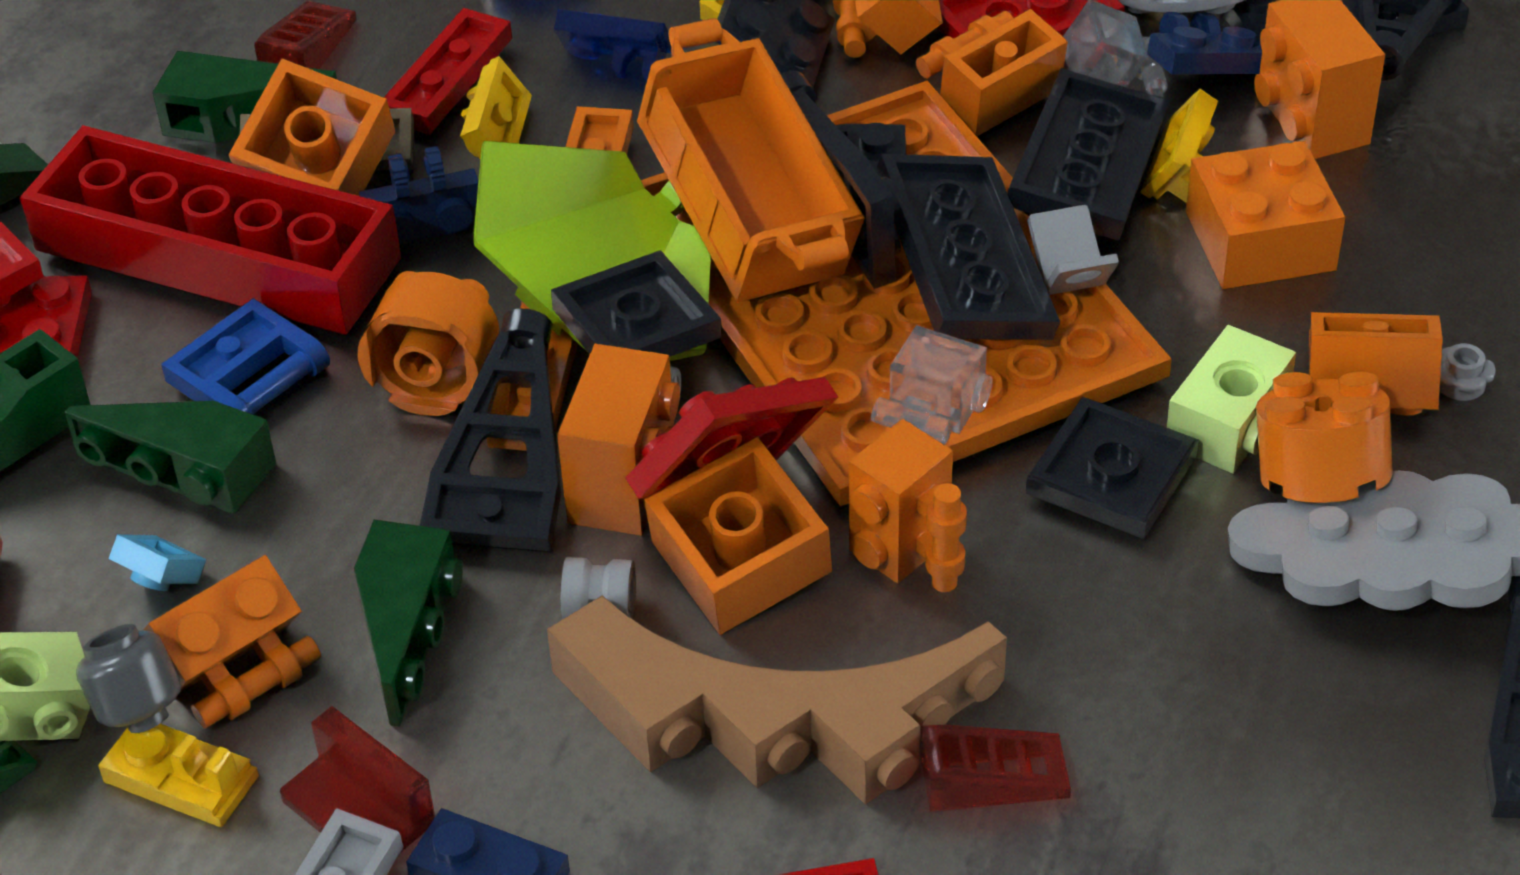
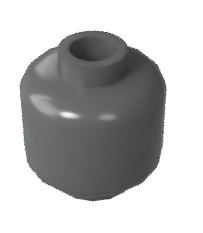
M125 624L107 630L85 644L83 650L86 655L78 663L76 675L93 714L100 724L108 727L127 726L131 733H140L159 725L168 718L169 713L166 707L180 693L181 684L177 671L158 634L147 630L138 631L136 625Z

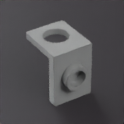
M1087 205L1035 213L1029 216L1027 222L1040 274L1049 295L1105 285L1119 264L1117 254L1100 256Z

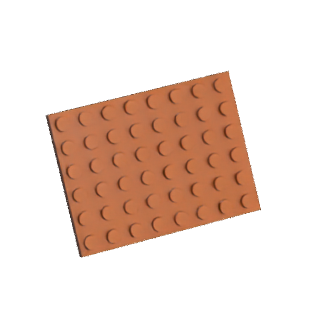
M928 80L827 115L835 125L870 123L905 125L906 155L992 157L1008 193L1013 177ZM665 172L641 180L645 189L653 196L658 194L669 181ZM1014 209L1039 269L1027 222L1029 216L1023 211ZM686 210L676 216L678 220L694 225ZM901 240V252L895 255L896 281L874 289L851 255L844 275L736 303L711 257L709 305L721 318V338L719 339L751 384L758 388L776 385L780 381L791 377L797 381L826 377L839 398L794 443L840 507L849 504V461L902 418L953 450V462L1069 417L1082 396L1099 403H1104L1170 377L1172 358L1106 283L1101 286L1049 295L1060 320L1053 340L937 339Z

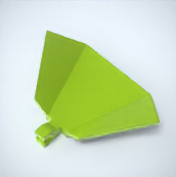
M494 141L483 142L475 215L474 246L518 286L515 295L528 308L543 313L552 321V330L558 336L565 331L584 348L552 309L551 289L659 250L665 254L709 304L711 255L695 226L676 218L685 208L670 181L665 184L658 194L653 196L645 189L626 152ZM707 343L669 357L670 361L703 355Z

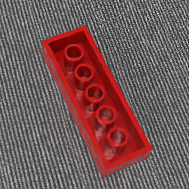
M84 125L80 127L20 197L36 251L238 306H243L254 298L283 318L345 335L348 334L401 259L392 204Z

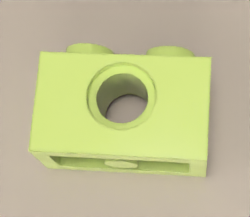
M1227 325L1170 399L1167 428L1199 439L1198 455L1196 458L1234 474L1249 452L1254 455L1259 453L1256 415L1257 402L1263 395L1273 390V379L1276 376L1294 372L1296 352Z
M0 632V741L80 738L90 705L76 675L77 665L85 656L77 632Z

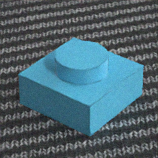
M117 534L109 556L110 560L132 570L130 576L132 581L159 591H168L170 584H198L206 562L205 558L156 535Z

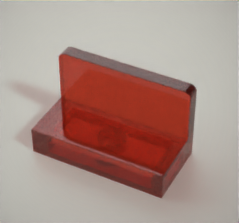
M333 706L329 707L311 722L319 757L280 788L281 799L286 806L320 833L336 808L399 831L404 846L402 851L426 832L435 818L429 780Z

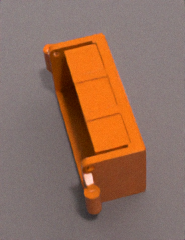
M716 18L671 27L669 29V41L672 46V57L657 60L651 65L637 122L736 303L844 275L865 217L760 38L739 42L728 31L721 28ZM718 41L721 42V45L684 52L683 50Z

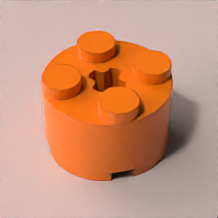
M413 271L400 273L393 284L387 289L359 342L358 362L364 378L372 387H374L377 381L385 390L391 393L388 401L407 412L424 416H441L456 411L458 405L466 401L500 332L497 316L489 304L488 291L476 280H460L443 273Z
M1351 372L1340 376L1339 379L1312 380V377L1306 373H1285L1273 379V390L1263 395L1257 402L1256 415L1260 479L1262 485L1269 491L1272 482L1282 485L1284 498L1301 502L1329 503L1359 498L1358 486L1375 480L1376 491L1390 482L1393 475L1390 400L1388 395L1379 388L1378 376L1375 374Z

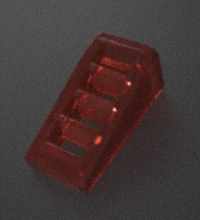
M306 1L259 36L254 43L257 61L279 64L281 59H285L303 67L320 69L357 20L356 12Z
M960 725L921 726L920 758L930 812L1066 799L1071 796V787L1059 733ZM1043 757L1047 775L1033 774L1030 758ZM1016 760L1018 773L1005 772L1003 761ZM976 763H989L990 770H977ZM962 765V768H951L949 766Z

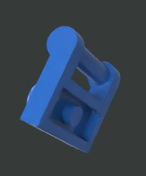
M253 298L167 359L161 366L165 381L193 401H216L253 415L306 375L313 377L330 365V357L325 347L316 338ZM284 352L290 355L289 358L240 394L235 395L231 392Z

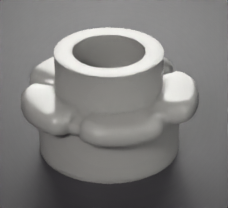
M1460 343L1442 349L1440 392L1451 399L1460 401L1478 398L1484 393L1487 382L1493 381L1496 369L1494 363L1486 360L1485 353L1480 348L1471 344Z

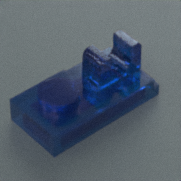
M558 9L554 31L565 50L576 57L588 60L598 59L600 54L613 56L611 67L618 78H625L628 64L635 60L636 57H642L644 61L642 75L647 82L651 65L657 60L666 59L667 53H671L672 46L665 23Z

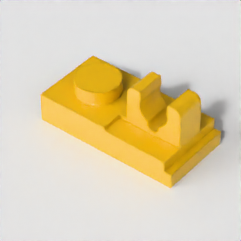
M498 56L490 60L489 64L483 66L477 86L467 92L466 97L470 100V105L461 112V116L465 121L460 137L464 140L469 152L479 159L481 158V147L484 141L519 143L532 97L531 93L501 57Z
M1202 89L1194 93L1166 122L1140 191L1149 199L1153 196L1158 200L1166 191H1169L1187 203L1191 158L1203 157L1199 153L1208 144L1215 131V127L1210 123L1218 101Z
M161 723L140 733H131L127 727L98 765L104 783L220 828L224 826L259 777L257 767L251 765L249 758L230 752L224 747H217L196 739L195 736Z

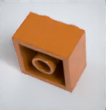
M1279 0L1268 3L1266 25L1260 34L1262 49L1260 72L1256 75L1254 81L1255 92L1261 105L1268 107L1281 124L1288 140L1294 142L1305 140L1314 159L1370 145L1385 53L1341 0Z
M281 59L233 145L229 157L232 164L359 196V192L364 191L396 131L386 98Z
M1305 140L1191 158L1186 214L1222 290L1337 271L1346 217Z
M594 343L557 434L567 524L642 536L648 521L645 498L638 499L625 477L644 458L641 454L643 448L657 436L669 432L674 426V419L680 400L679 383L671 382L669 355Z
M758 437L644 499L652 543L719 635L724 634L832 572L829 528Z

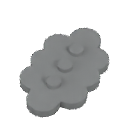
M1397 470L1393 471L1390 482L1377 491L1375 480L1358 486L1359 498L1329 503L1301 502L1287 498V503L1257 504L1241 510L1231 519L1228 526L1230 554L1239 565L1255 572L1282 574L1285 589L1294 598L1311 605H1342L1360 597L1378 608L1393 611L1413 608L1431 598L1451 607H1482L1499 600L1508 592L1511 576H1520V504H1511L1508 490L1497 480L1484 475L1455 474L1432 481L1415 472Z

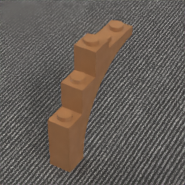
M603 595L547 629L552 672L650 773L672 758L677 759L685 756L700 740L706 737L756 788H759L778 774L783 775L792 772L804 761L808 754L813 753L864 804H867L886 790H896L907 783L919 768L920 738L922 736L929 737L939 732L946 725L950 717L974 701L981 702L988 699L1004 682L1007 637L989 621L960 638L927 652L883 664L830 671H787L753 667L704 655L677 645L649 631L622 613Z

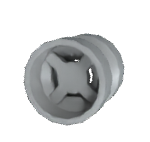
M566 557L561 580L560 600L562 619L603 595L622 613L633 620L636 600V566L634 560L612 559L607 565H594L588 558Z

